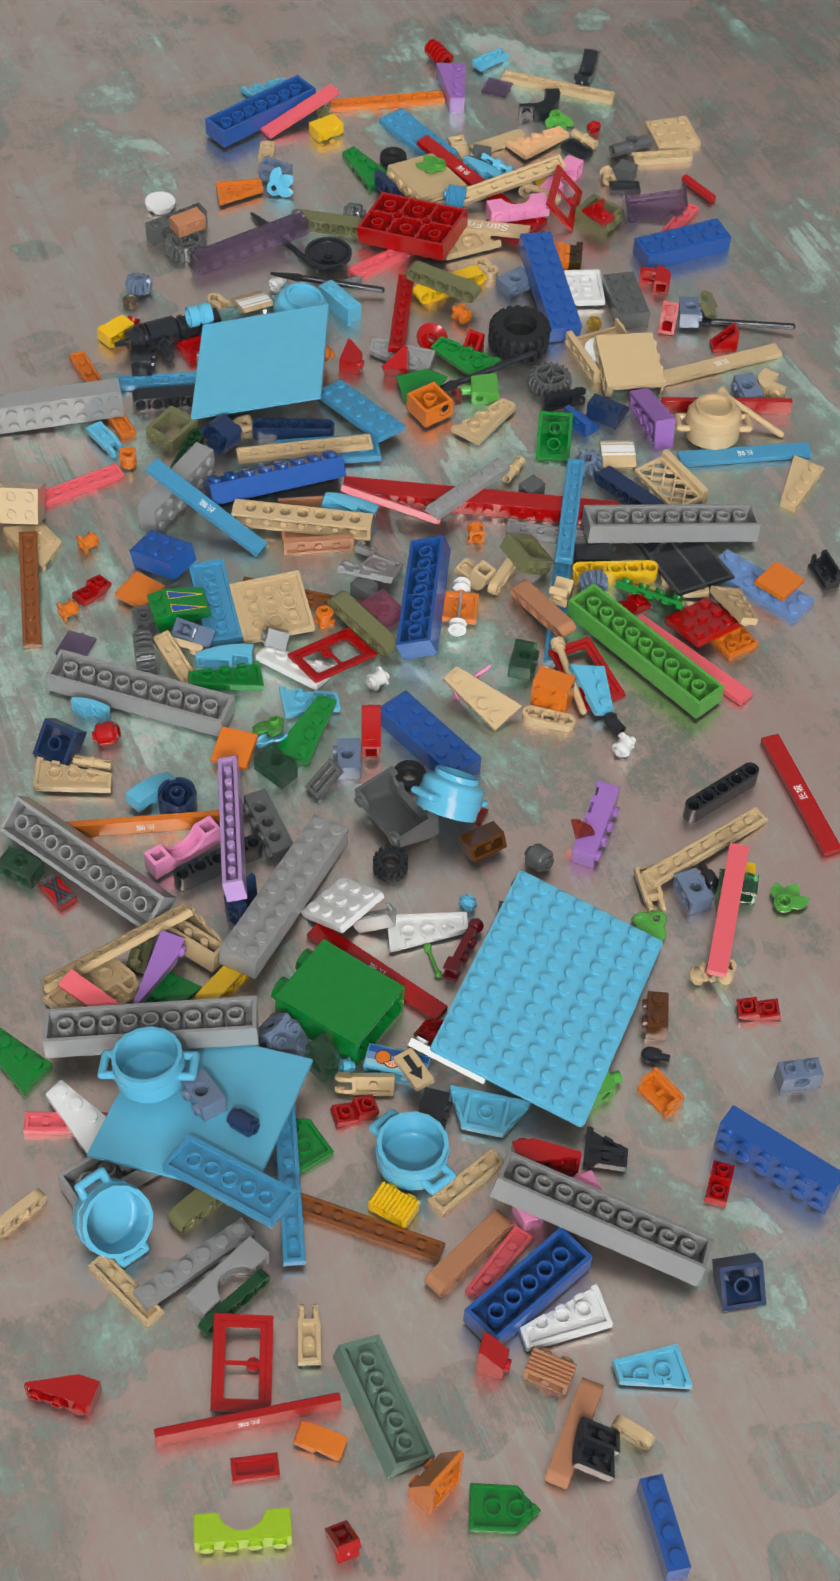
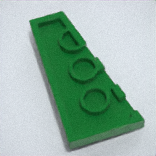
M354 146L342 152V157L351 168H354L355 174L361 177L362 183L367 185L369 192L376 189L374 187L375 171L381 170L386 174L387 170Z
M443 336L431 346V350H435V354L467 376L501 363V358L491 357L485 352L480 353L472 347L462 346L460 343Z
M623 577L622 580L618 579L615 587L638 595L641 593L643 597L648 599H659L665 605L675 604L676 608L680 610L685 607L687 601L683 599L684 596L675 593L671 596L666 594V590L660 588L653 590L649 588L650 585L644 583L634 584L632 583L633 580Z
M253 661L251 665L240 663L237 664V667L231 668L220 666L218 670L207 668L188 671L187 676L189 684L211 690L263 691L264 687L259 661Z
M319 694L290 729L288 736L274 749V755L309 765L337 704L336 699Z
M170 972L145 1003L189 1000L202 987Z
M0 1027V1068L8 1075L10 1081L18 1087L20 1093L25 1096L52 1068V1063Z

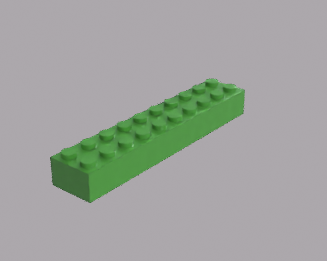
M593 583L568 600L567 616L694 718H699L722 701L724 685Z

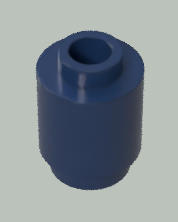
M233 1108L226 1119V1122L232 1129L246 1137L255 1135L260 1128L259 1118L242 1108Z

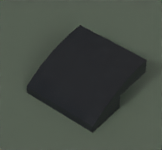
M583 1416L580 1418L575 1435L572 1467L610 1482L615 1479L614 1457L620 1454V1432Z

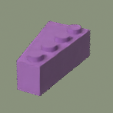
M436 63V80L443 91L449 113H464L465 64Z
M649 388L630 391L629 406L636 419L640 420L641 428L647 430V438L649 442L653 441L654 451L672 448L674 426L676 425L675 417L671 415Z
M597 781L595 795H592L588 812L585 814L582 828H580L572 850V862L593 868L595 862L600 861L602 850L600 849L606 846L608 840L606 834L607 832L611 833L614 825L612 819L617 818L620 807H617L620 787Z

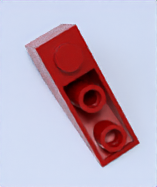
M370 704L361 706L362 759L381 758V705Z
M80 1374L30 1381L24 1384L26 1395L34 1401L44 1400L53 1407H65L81 1416L84 1414L92 1415L102 1392L100 1381Z

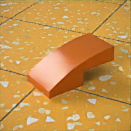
M301 1421L293 1444L311 1453L317 1451L335 1461H339L348 1437L325 1427Z

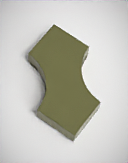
M704 290L700 293L702 298L700 306L706 317L715 319L718 317L715 311L718 305L712 293Z

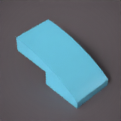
M73 697L71 699L72 712L88 719L93 715L104 722L111 719L110 706L88 698Z

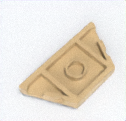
M463 231L447 255L446 261L501 247V240L495 241L491 239V235L472 234Z
M40 522L38 525L23 524L3 528L4 534L18 547L19 532L37 531L38 567L42 571L46 570L47 563L50 560L52 561L55 558V554L63 547L62 541L43 522Z

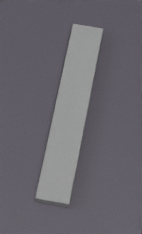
M508 520L505 536L507 533L533 535L537 541L557 544L559 527ZM576 530L575 544H593L587 543L583 530Z

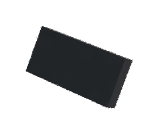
M572 138L563 142L560 147L581 160H586L593 154V150Z
M609 181L610 195H640L639 181Z

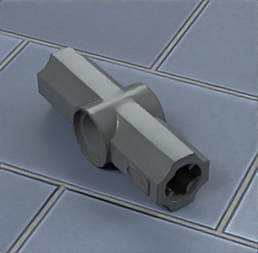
M650 133L639 137L627 136L625 141L609 146L610 155L613 158L625 154L631 156L632 152L653 146V137Z

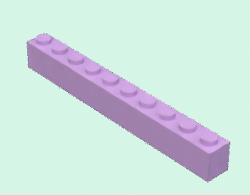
M237 755L218 759L222 886L227 902L247 899L242 779Z

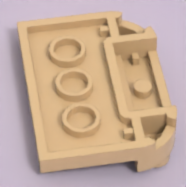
M116 957L81 975L120 1004H133L139 989L136 975ZM59 987L43 997L44 1003L51 1009L86 1007Z

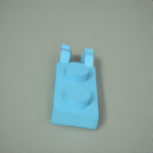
M501 48L492 50L473 59L471 66L481 72L500 62L504 63L508 60L509 54L503 53L504 50Z
M101 421L86 427V432L107 451L111 458L116 457V451L112 447L115 446L118 452L121 447H124L119 439Z

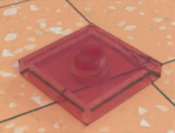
M385 589L359 603L385 628H389L400 619L401 606Z

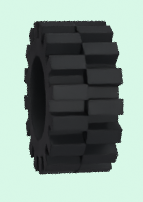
M386 845L384 850L382 847L379 848V852L376 851L375 856H373L375 876L377 875L379 880L383 878V882L389 879L390 883H393V879L396 882L400 881V878L403 879L408 872V855H406V852L404 850L401 851V848L395 849L393 845H391V848H388V845ZM386 861H395L398 863V865L395 867H387L383 865V863Z

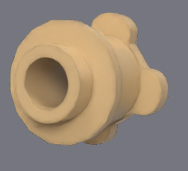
M701 962L699 967H691L689 977L695 985L699 986L703 982L710 981L713 983L716 981L715 975L706 974L708 963Z

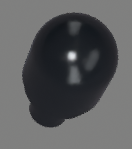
M702 864L699 869L704 876L705 884L708 889H715L718 886V878L712 869H708L706 864Z
M648 1046L641 1051V1058L646 1063L656 1065L660 1064V1061L670 1062L671 1055L662 1053V1050L659 1048Z

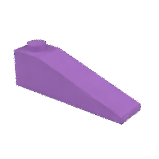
M161 930L133 1004L145 1003L175 967L179 957H184L187 948L184 945L185 938Z

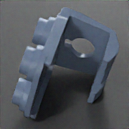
M288 1013L271 1014L259 1026L260 1047L301 1057L311 1047V1042L296 1019H291Z

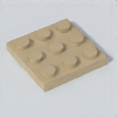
M687 116L645 121V128L648 134L652 135L657 151L700 147L701 141Z

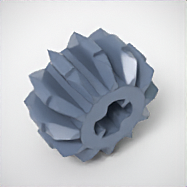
M145 273L129 274L125 281L126 290L128 293H133V295L145 296L151 291L152 279L149 275H145Z
M593 448L590 451L585 449V452L579 451V456H575V459L585 460L584 477L587 475L592 477L594 473H598L603 468V458L599 451L595 452Z
M598 568L595 570L590 569V571H583V574L579 575L578 586L580 591H583L594 583L603 591H606L609 581L604 570L599 571Z

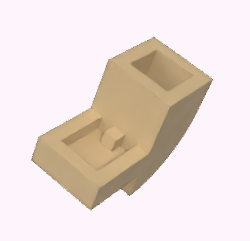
M764 368L759 373L757 379L764 393L763 398H785L787 387L778 384L779 374L767 368Z
M467 558L458 564L454 570L460 577L468 578L471 581L470 589L476 591L484 588L497 571L484 560L475 565Z
M557 576L554 586L550 587L549 600L557 606L567 608L568 600L571 599L575 587L574 580Z

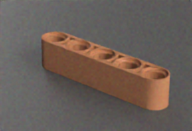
M524 579L510 588L512 597L556 637L561 636L565 638L576 631V625L573 620L528 580Z
M499 1210L493 1211L426 1275L424 1283L439 1297H443L508 1235L514 1227V1223Z
M582 1377L544 1481L567 1490L575 1469L572 1467V1455L580 1418L584 1416L591 1420L593 1419L604 1385Z

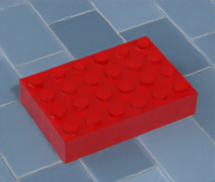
M382 192L357 227L358 242L444 261L468 225L467 209Z

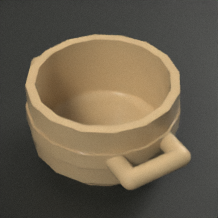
M718 393L704 394L688 406L687 413H676L674 415L676 430L685 432L687 439L691 443L704 449H726L738 441L740 432H751L753 430L750 415L742 414L734 400Z

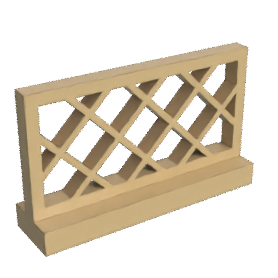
M668 449L662 451V456L634 469V473L665 504H672V501L681 502L682 504H696L698 502L704 504L708 500L709 490ZM661 463L665 468H656L655 465ZM650 471L651 475H644L642 472ZM653 473H663V477L653 476ZM665 474H671L675 479L665 478ZM652 481L661 482V486H659V485H653L651 482H652ZM663 483H673V487L663 486ZM675 485H683L685 489L675 488ZM662 491L672 492L671 496L663 495ZM674 493L684 494L683 498L674 497L673 495ZM688 494L693 495L695 498L688 499L685 496Z

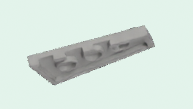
M373 337L369 347L370 355L387 362L396 353L388 352V340ZM405 344L410 353L409 372L427 368L431 369L435 358V350Z

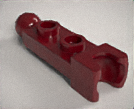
M473 918L469 921L468 929L453 957L448 956L443 966L445 971L442 975L446 980L456 983L459 980L463 964H466L469 959V951L474 949L477 944L478 938L475 936L484 928L481 919Z

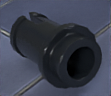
M609 712L604 716L605 724L609 725L616 735L625 732L626 727L617 718L616 713Z

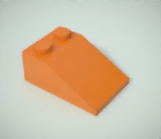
M461 1450L443 1452L435 1459L433 1457L430 1458L424 1466V1472L420 1476L415 1475L409 1482L408 1497L430 1515L460 1482L464 1453Z

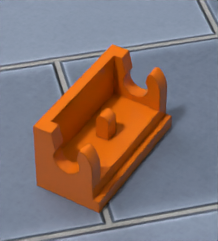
M657 1067L640 1080L642 1083L637 1087V1091L665 1119L682 1107L685 1095Z

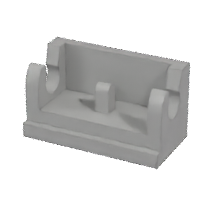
M385 903L387 909L367 912L353 926L358 933L396 927V908L391 903Z

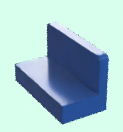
M571 405L564 407L565 413H573L572 428L583 437H587L599 430V426L580 410H575Z

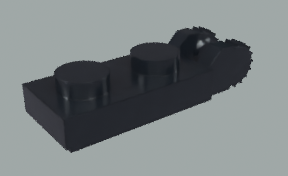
M575 387L570 390L542 395V410L553 411L563 409L567 405L573 407L582 404L586 399L583 396L586 394V389L584 387Z

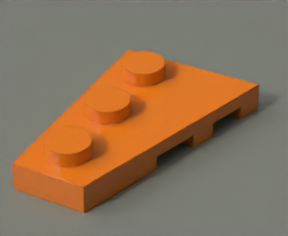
M261 178L216 182L219 205L263 193Z

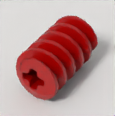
M431 39L424 47L425 54L435 64L453 62V54L439 41Z

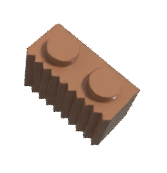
M195 207L170 216L169 224L173 232L181 238L195 233V231L205 229L206 217L199 208Z
M534 1347L525 1367L523 1379L566 1396L575 1375L577 1364L569 1357L561 1356L560 1358L553 1355L547 1348L540 1347L538 1349Z

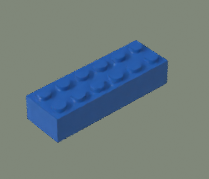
M715 218L637 237L634 239L633 254L642 266L657 269L658 265L667 267L728 252L731 235L721 222Z
M407 690L381 706V726L430 771H434L435 766L442 765L472 775L480 772L481 756Z
M734 1105L720 1122L714 1145L721 1151L731 1154L740 1163L747 1164L758 1174L771 1179L777 1186L784 1187L796 1198L808 1202L814 1209L824 1213L827 1212L840 1191L839 1169Z
M558 1228L465 1308L463 1322L481 1340L486 1332L504 1345L519 1332L520 1327L534 1319L591 1268L593 1256L565 1229Z

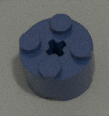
M225 413L213 419L202 429L203 437L206 436L207 439L205 443L216 454H226L241 441V427L235 424Z
M176 777L175 780L170 781L167 779L162 782L158 788L160 814L196 812L198 807L197 791L193 782L183 777Z

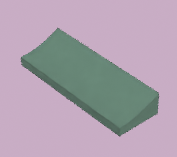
M377 1334L338 1345L332 1357L387 1480L411 1468L427 1463L432 1457L435 1458V1454L380 1335Z

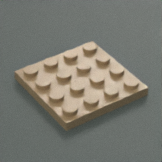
M299 570L229 584L244 644L262 642L260 640L263 629L266 630V626L288 630L290 636L315 631V624Z

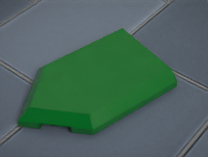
M428 368L396 376L404 402L407 401V393L432 382H435L440 387L447 379V376Z
M305 1118L296 1119L300 1174L330 1158L334 1153V1150L311 1119Z
M470 1483L469 1531L517 1534L541 1512V1509L529 1500L518 1485Z

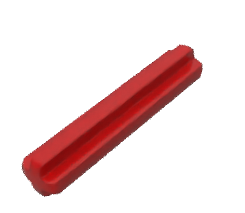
M688 174L682 176L681 181L708 202H715V194Z

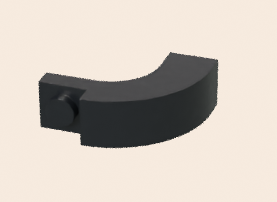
M584 49L579 72L574 75L575 84L591 86L601 51Z
M559 88L545 89L544 100L541 102L519 103L518 118L533 119L534 122L545 121L552 110H559Z

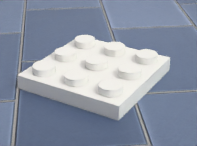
M600 269L564 270L575 306L605 305Z
M342 877L313 902L309 903L301 912L304 918L343 933L384 899L382 891Z

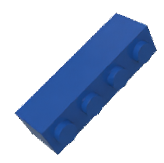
M663 1474L640 1478L637 1492L664 1581H672L688 1577L691 1564Z

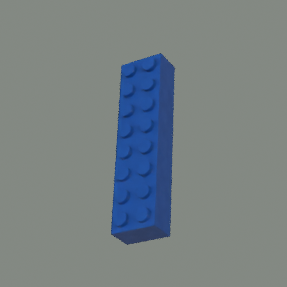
M296 75L205 118L206 134L225 148L260 131V128L314 95L316 88Z
M551 231L520 234L518 250L538 312H542L549 321L551 327L549 342L565 341L566 332L571 330L575 336H580L582 324Z
M333 450L322 451L323 454L316 455V453L307 454L306 458L293 457L287 462L279 460L273 462L274 465L267 466V464L257 465L255 469H240L241 472L237 473L229 471L219 477L217 475L207 476V479L203 480L205 495L219 505L232 502L235 499H246L345 477L344 459L342 455Z
M444 535L410 542L396 647L403 660L438 654L451 552Z

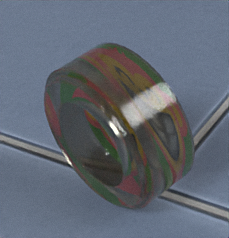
M126 295L122 299L123 307L126 309H135L139 305L138 297L135 295Z

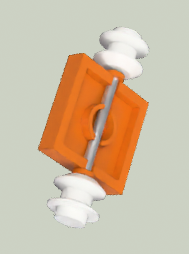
M458 577L453 581V591H445L442 622H449L448 631L456 637L463 636L466 633L467 624L476 625L479 594L470 593L471 581L465 577Z

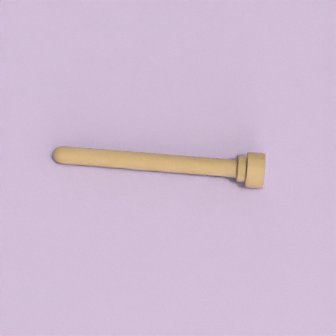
M721 386L717 391L718 394L726 395L734 400L743 413L749 414L753 420L779 438L784 436L783 431L729 395L727 388Z
M561 636L553 638L550 641L552 650L558 653L564 672L574 676L568 669L570 664L564 651L566 646L564 638ZM575 680L573 696L580 714L584 715L587 710Z

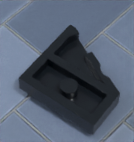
M587 1126L583 1166L626 1172L628 1148L615 1143L613 1139L606 1135L602 1137L594 1132L593 1127Z

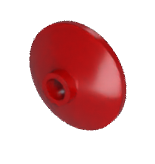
M426 323L418 329L416 338L421 348L431 349V346L441 336L448 338V335L440 325Z

